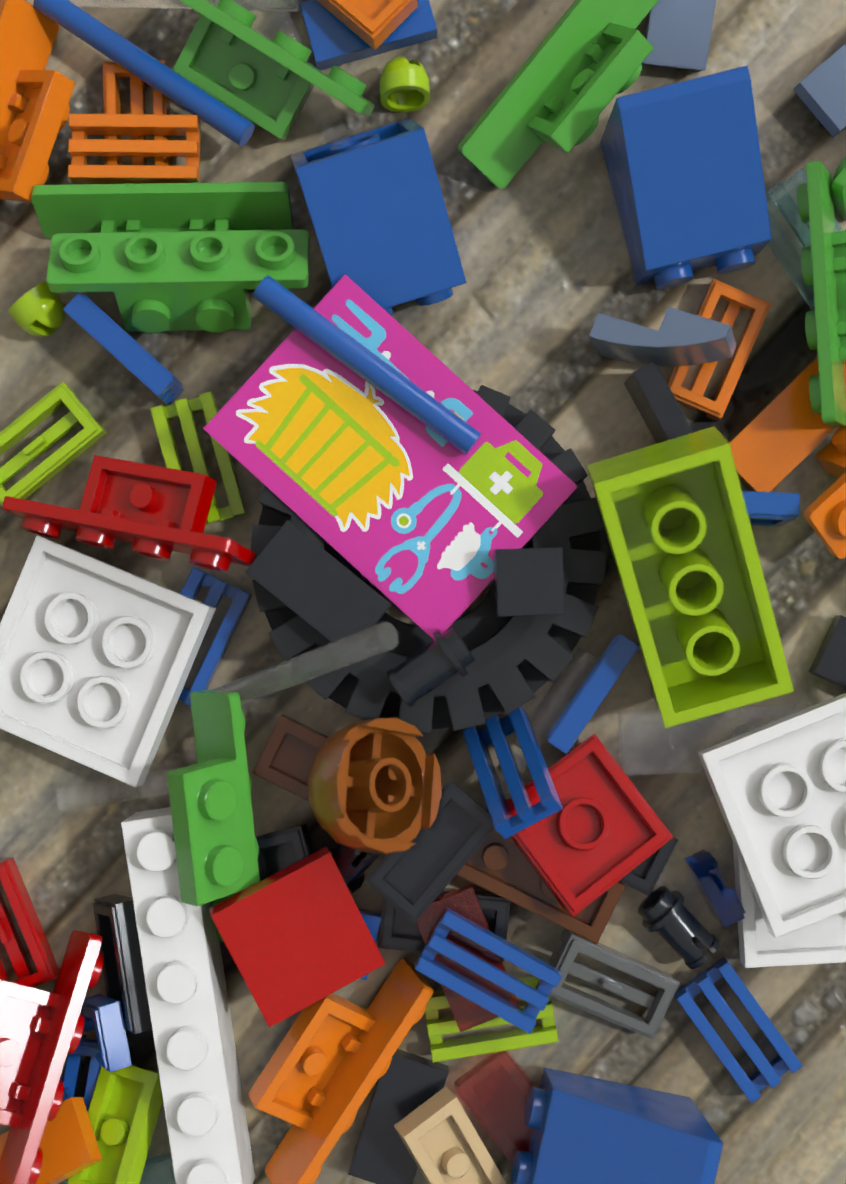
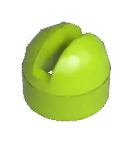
M398 56L387 62L384 66L379 81L380 102L384 108L393 112L404 113L419 110L429 103L431 98L429 77L423 64L415 59L408 61L404 56Z
M44 281L20 297L9 308L8 314L29 335L45 337L52 335L56 328L63 324L65 320L63 308L65 306L57 293L51 292L47 281Z

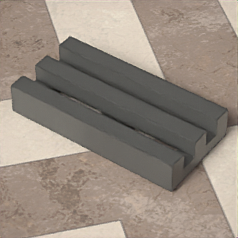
M564 928L560 940L563 942L559 953L553 951L548 962L551 966L561 971L562 978L557 987H553L549 996L653 1040L680 982L673 975L599 942L596 944ZM578 952L655 985L659 987V990L654 995L576 961V955ZM567 974H571L649 1008L646 1018L565 984L564 981Z

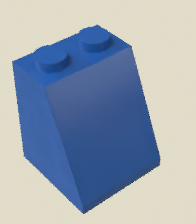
M748 65L616 98L600 143L636 285L655 281L657 289H666L691 281L694 278L693 271L716 266L718 274H726L753 265L755 263L754 256H757L772 238Z
M408 117L290 155L332 288L346 274L386 312L392 315V306L415 299L419 306L435 304L450 298L453 295V287L467 283L426 133L422 126Z
M544 1068L540 1088H530L526 1101L524 1123L525 1127L531 1128L526 1151L518 1150L515 1154L511 1172V1184H715L723 1142L690 1097Z

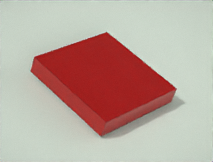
M595 734L589 736L548 768L563 809L510 837L569 917H574L673 838L672 834ZM532 780L525 785V789L533 806L540 802V798ZM510 797L506 801L511 816H514L517 812L512 797Z
M327 846L209 908L210 915L269 1028L386 964Z

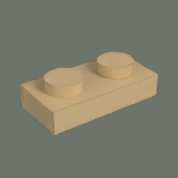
M446 1086L394 1125L428 1184H506L459 1100Z

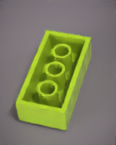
M713 426L586 465L654 699L665 728L794 692L730 444L718 429Z

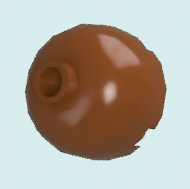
M398 718L360 720L348 724L330 735L315 755L307 780L309 804L317 822L337 843L366 853L406 851L416 844L410 841L416 838L421 829H430L437 818L442 795L440 766L435 754L425 753L423 745L416 738L423 735L415 726Z

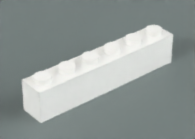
M171 807L136 812L121 822L175 1182L176 1184H253L255 1171L221 948L216 935V926L209 911V908L213 907V901L200 906L181 902Z

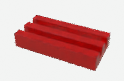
M13 857L0 862V881L37 971L33 972L1 892L0 940L5 946L18 978L12 981V983L33 988L55 979L60 970ZM0 958V980L10 982Z

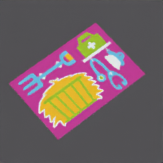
M345 274L314 309L482 433L467 455L462 453L297 329L292 331L203 429L435 640L432 633L439 630L443 635L494 579L493 549H521L578 486Z

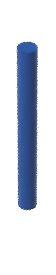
M34 0L33 6L36 10L193 115H198L199 119L239 146H244L251 138L255 128L252 122L69 0Z
M269 275L259 283L253 294L256 300L465 455L469 453L482 433Z

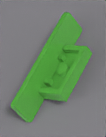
M179 0L199 12L200 16L172 70L276 137L286 140L314 86L361 115L370 116L375 105L362 97L367 87L365 83L336 65H333L328 75L307 63L312 50L280 30L277 31L272 41L252 28L257 16L233 0H220L215 5L209 0Z
M575 0L459 143V153L493 185L503 189L515 177L542 142L566 153L573 146L584 142L595 131L599 123L600 113L614 96L627 90L637 80L642 71V62L654 49L636 28L659 0Z
M818 160L806 163L807 183L799 184L797 188L799 215L802 223L809 222L811 240V247L802 248V274L805 285L807 287L813 286L815 311L806 312L805 331L809 349L817 350L819 375L810 376L809 396L813 413H821L823 423L837 428L846 427L844 364H846V230L835 232L832 177L823 163Z
M285 182L34 185L31 193V201L43 235L48 238H52L57 233L293 229L289 185Z
M304 229L57 233L51 239L46 281L50 291L54 293L114 292L126 332L142 331L154 334L164 331L206 330L209 332H224L227 330H251L252 308L248 289H256L259 283L268 275L286 289H299L308 286L309 233Z
M202 689L190 694L197 764L168 771L167 779L181 902L200 906L213 901V906L260 882L257 859L259 846L254 831L251 803L252 782L248 773L244 737L245 717L241 709L240 695L237 692ZM216 927V935H217V938H218L220 941H223V942H224L223 938L221 937V935H220V933H219V931H218V929H217V927Z

